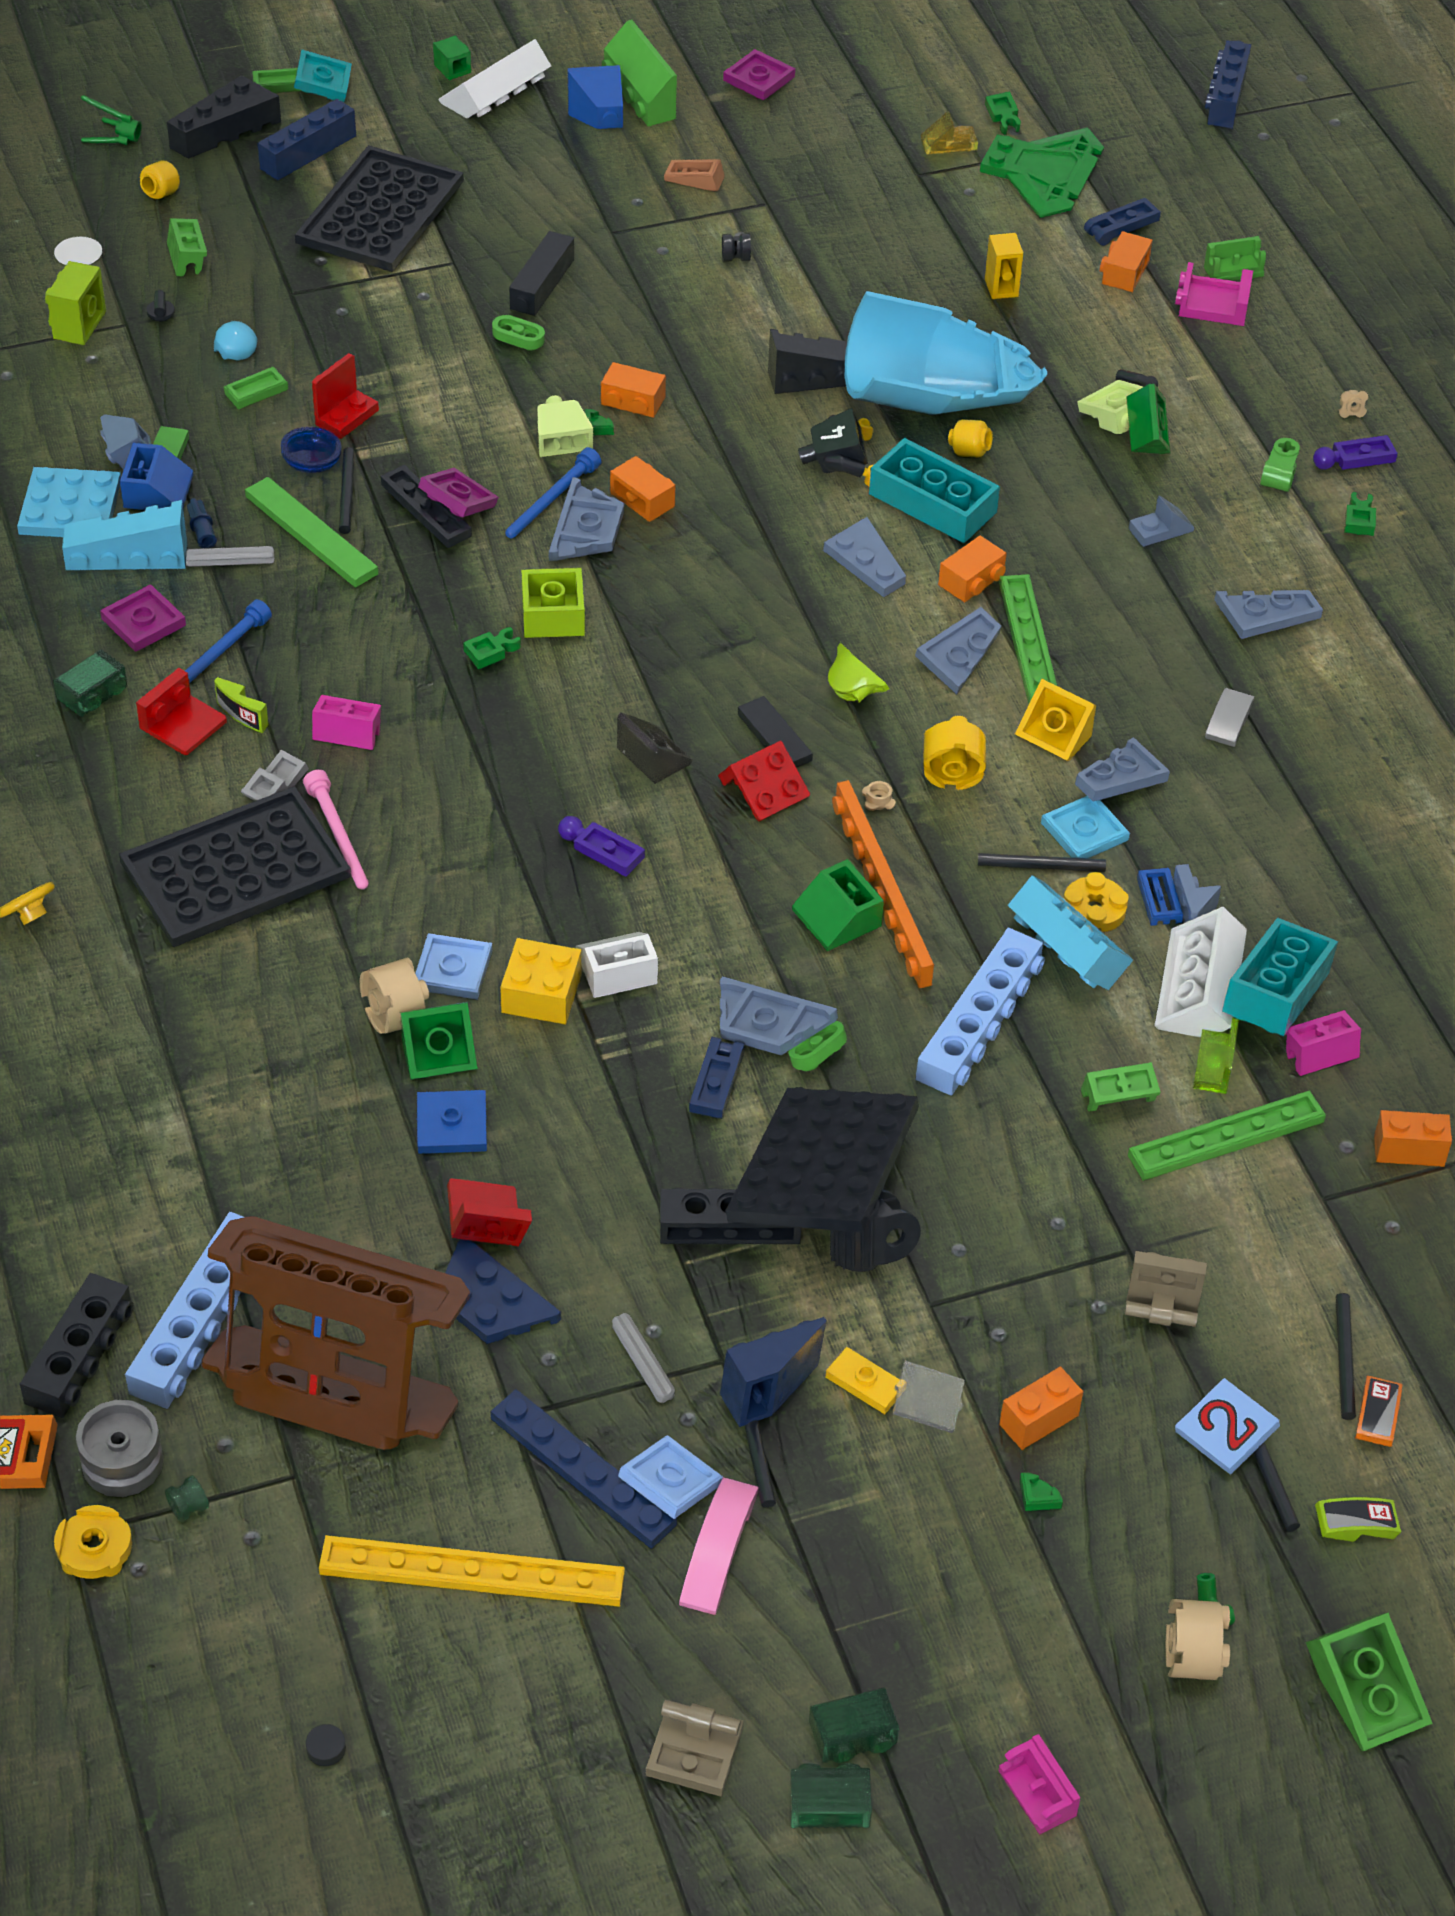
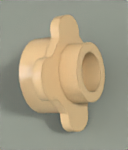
M1356 390L1342 393L1340 399L1342 408L1339 409L1340 416L1343 418L1353 415L1359 418L1363 417L1367 412L1365 402L1368 400V394L1365 391L1358 392Z
M875 781L864 787L862 795L866 797L865 808L870 811L894 808L896 801L892 799V787L883 781Z

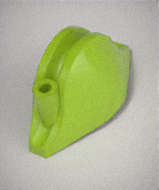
M842 643L838 645L836 660L828 673V681L839 698L846 701L857 700L861 702L869 694L886 692L890 689L880 677L857 659Z

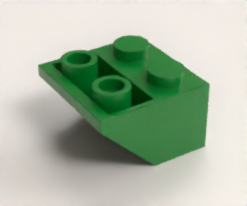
M846 859L820 871L792 905V910L828 952L881 927L884 900L854 865Z

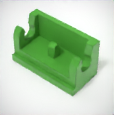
M170 218L167 246L176 276H184L186 266L189 263L196 264L194 270L196 274H199L202 270L203 258L207 256V250L198 220Z
M1259 236L1208 243L1204 269L1210 278L1236 281L1241 280L1242 270L1246 269L1253 270L1252 278L1263 277L1266 252L1265 250L1260 251L1261 239Z
M1152 1062L1088 1072L1081 1087L1082 1096L1089 1097V1105L1087 1107L1089 1112L1096 1111L1098 1106L1102 1104L1145 1097L1146 1102L1155 1101L1157 1095L1161 1093Z

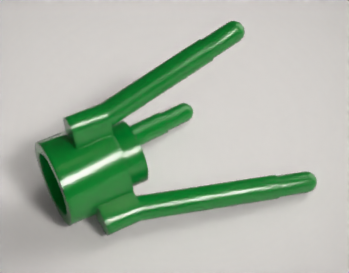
M85 95L81 96L83 101L119 118L118 121L106 117L102 118V122L116 126L115 133L119 137H83L81 142L128 145L129 141L137 142L142 131L141 121L133 120L132 116L123 114Z

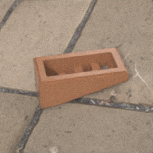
M718 159L671 160L664 175L665 181L710 191H718L724 179L721 160Z

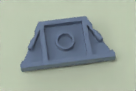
M573 477L549 549V561L612 551L624 514V503L614 497H608L597 488L590 491L581 486L580 479Z
M723 976L720 979V1033L722 1039L745 1043V1045L783 1055L834 1023L838 1018L837 1008Z

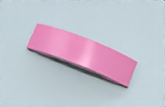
M723 1477L700 1531L681 1593L680 1606L716 1615L727 1584L729 1568L745 1522L749 1520L758 1494L757 1486Z

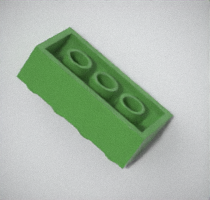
M629 20L604 48L602 66L620 65L622 94L626 102L630 103L634 108L636 115L639 118L641 117L647 126L676 119L677 75L634 21Z

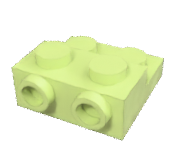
M1117 380L1077 401L1079 412L1091 415L1093 418H1098L1099 427L1112 431L1114 434L1125 433L1129 430L1126 396L1143 388V386Z

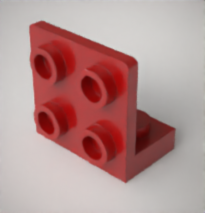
M350 353L336 361L334 365L316 376L312 381L315 425L339 439L344 438L379 411L378 401L357 390L355 356Z
M180 668L176 669L136 702L140 729L183 755L191 753L227 723V718L224 714L191 695L188 673Z
M782 740L728 766L718 775L723 786L733 781L736 786H739L757 821H762L810 796V792Z
M454 1178L449 1179L447 1188L452 1238L512 1246L520 1245L532 1222L531 1210L518 1208L515 1187Z

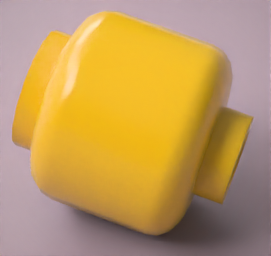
M161 160L145 166L141 171L140 186L150 198H164L175 193L179 188L180 179L178 171L168 161Z
M964 419L959 420L955 424L954 429L949 431L948 442L958 456L978 458L991 449L993 434L984 421Z

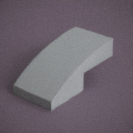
M1225 688L1212 715L1205 738L1235 747L1243 725L1245 726L1254 696Z
M280 750L266 770L259 767L241 792L244 796L257 801L295 786L309 768L305 762Z

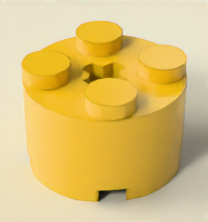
M954 716L949 721L938 723L927 729L924 733L923 752L924 775L927 780L933 785L944 789L945 784L956 785L957 790L967 789L978 784L983 779L986 769V737L983 731L976 725L969 723L963 716Z

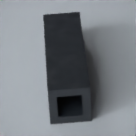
M553 231L547 233L509 287L511 310L532 316L538 313L574 261V237Z

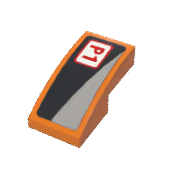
M1367 1375L1355 1439L1392 1447L1403 1384Z

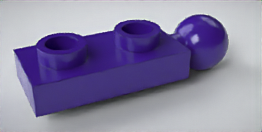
M1388 435L1335 442L1333 449L1320 447L1313 455V462L1317 468L1322 470L1329 469L1335 462H1338L1341 469L1344 470L1396 462L1398 453Z
M566 816L559 822L558 832L560 836L567 841H574L575 850L625 877L645 858L644 848L595 822H592L586 829L583 828L581 820L575 816Z

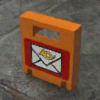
M54 1415L0 1416V1489L45 1488L58 1426ZM30 1435L34 1444L40 1445L37 1462H25Z

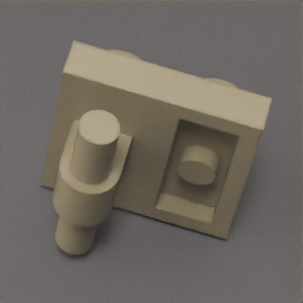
M1136 1251L1127 1292L1125 1315L1149 1319V1323L1170 1326L1171 1323L1196 1327L1197 1310L1206 1275L1207 1263L1197 1262L1188 1258L1180 1259L1162 1256L1154 1252Z
M665 1700L661 1711L663 1719L646 1767V1776L722 1797L742 1734L744 1721L717 1714L716 1709L692 1703L691 1706Z

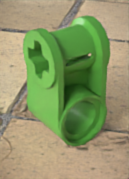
M1280 438L1274 443L1270 457L1265 463L1260 485L1289 492L1296 471V459L1300 449L1298 442L1291 438Z

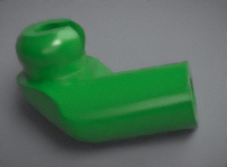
M1201 1573L1197 1575L1198 1601L1218 1602L1214 1574ZM1224 1605L1229 1606V1626H1231L1235 1622L1234 1609L1231 1605Z

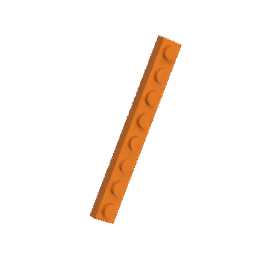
M850 781L838 782L836 796L832 798L834 812L836 815H841L844 834L846 837H851L853 852L857 860L861 859L865 879L868 883L871 882L875 891L884 900V920L887 928L892 929L895 934V944L898 952L903 953L906 958L905 963L908 975L910 977L914 976L919 989L932 986L934 963Z

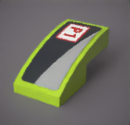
M217 677L214 681L217 704L237 722L263 733L269 726L266 703L246 697L245 686Z
M1350 1497L1321 1500L1315 1504L1322 1537L1355 1542L1361 1535L1394 1540L1401 1533L1394 1500Z

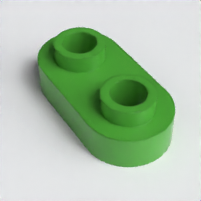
M511 315L498 316L492 322L493 336L502 342L530 351L542 347L545 343L544 328L538 324Z
M835 1021L789 1050L788 1053L792 1066L802 1071L816 1069L820 1063L834 1052L840 1050L846 1043L847 1035L844 1025L841 1022Z

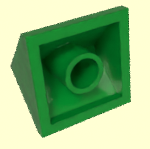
M1148 384L1126 396L1131 452L1169 454L1171 452L1166 398L1155 384Z
M468 1002L400 1012L402 1043L411 1080L478 1069Z

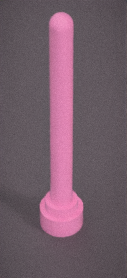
M313 770L304 777L303 784L307 793L318 800L342 856L351 868V876L356 887L363 890L367 888L368 880L330 798L331 782L325 771Z

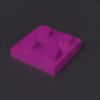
M756 49L723 72V81L762 100L768 98L795 77V68Z
M456 468L421 477L418 488L426 492L430 499L441 502L450 508L449 510L452 514L459 517L469 516L493 508L499 498Z
M151 584L100 610L101 619L135 652L186 626L185 616Z

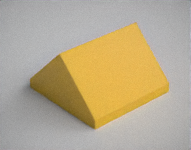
M1041 679L1015 735L1070 761L1092 736L1096 705Z

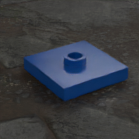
M485 1090L417 1092L418 1154L487 1151Z

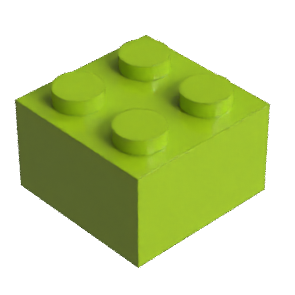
M68 261L64 269L58 273L52 287L47 289L45 302L49 308L48 322L49 326L52 327L53 339L85 345L106 313L100 267Z
M582 568L521 570L524 638L585 636Z

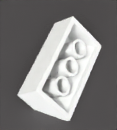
M536 39L438 100L441 104L465 118H469L475 113L479 118L492 110L489 105L493 102L498 106L510 99L508 96L509 92L512 91L516 95L526 89L527 85L525 82L530 80L534 84L545 77L543 71L551 67V64Z
M1220 907L1171 929L1155 1021L1157 1029L1207 1038L1232 1027L1234 1016L1222 1012L1230 979L1242 964L1247 929L1224 907Z

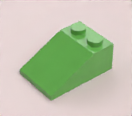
M1388 1612L1370 1616L1306 1642L1321 1682L1361 1751H1366L1433 1724Z

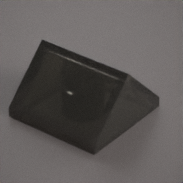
M622 712L618 715L617 748L654 784L692 763L693 759L656 724Z

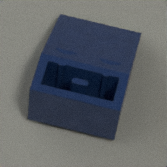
M825 1317L813 1321H803L795 1327L780 1332H771L763 1338L748 1343H738L726 1350L720 1396L739 1427L747 1425L751 1421H758L772 1416L818 1366L827 1321Z

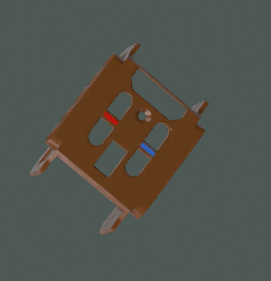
M249 1216L230 1220L208 1248L207 1255L210 1259L225 1263L230 1271L227 1329L221 1332L204 1355L201 1366L204 1369L218 1373L225 1386L233 1389L232 1397L235 1403L245 1408L378 1449L395 1448L400 1444L402 1438L414 1435H421L431 1439L439 1438L456 1411L458 1400L450 1387L411 1376L414 1334L416 1327L432 1325L442 1329H449L470 1298V1291L462 1279L258 1217ZM235 1290L252 1295L263 1308L262 1330L247 1325L233 1327ZM281 1304L312 1313L311 1330L280 1320L275 1314L274 1307ZM328 1318L359 1328L365 1335V1342L357 1344L327 1335ZM340 1352L383 1364L386 1366V1368L359 1359H355L346 1355L340 1354Z

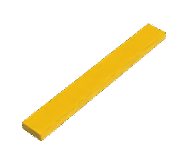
M325 1535L319 1564V1574L620 1607L625 1567Z

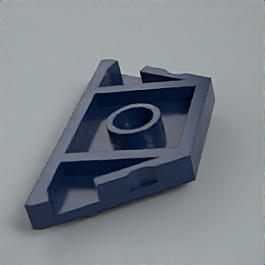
M459 1239L445 1273L461 1278L470 1291V1298L456 1319L486 1344L502 1340L508 1335H519L529 1332L530 1326L549 1320L552 1325L561 1320V1311L474 1242Z

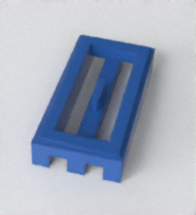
M1170 869L1138 870L1137 881L1150 925H1157L1158 921H1162L1163 925L1170 924V920L1175 919L1176 923H1182L1184 915ZM1162 876L1172 911L1167 910L1158 877ZM1147 878H1150L1156 902L1159 908V912H1157L1156 906L1153 900V896Z

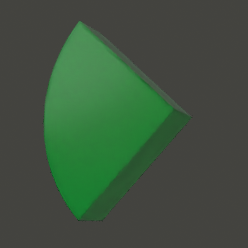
M585 409V414L593 427V435H614V425L610 418L606 419L599 415V412L596 410Z
M1026 1472L1020 1474L1025 1511L1062 1509L1063 1500L1056 1487H1052L1047 1482L1039 1479V1476Z

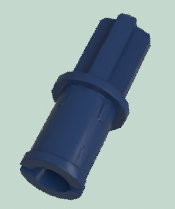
M192 498L190 500L191 503L187 504V510L191 519L189 522L190 528L195 532L198 539L197 542L201 548H211L217 542L212 529V517L207 514L202 500Z

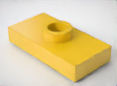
M848 1347L843 1350L826 1370L825 1378L884 1415L906 1388L905 1382Z

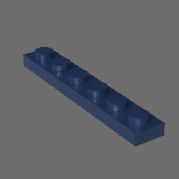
M517 1389L490 1411L493 1422L650 1549L677 1526V1517L673 1519L618 1477L619 1471Z

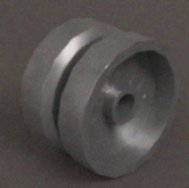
M113 1400L101 1403L87 1412L78 1424L76 1443L84 1478L94 1490L106 1496H130L140 1493L152 1485L161 1473L164 1457L159 1429L155 1416L147 1407L130 1400Z

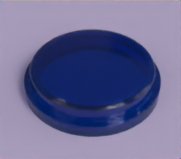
M302 427L288 432L282 438L280 451L286 463L292 468L302 472L317 473L328 470L336 464L341 456L342 447L338 437L330 431L317 427Z

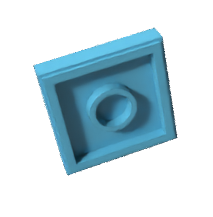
M1088 796L1042 815L1041 824L1071 858H1090L1129 840V831L1101 800L1093 802Z

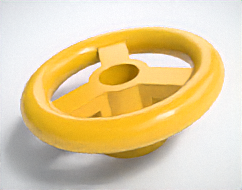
M47 882L1 906L0 918L17 911L20 913L19 917L23 925L46 914L47 911L42 902L45 895L55 889V885L52 882Z

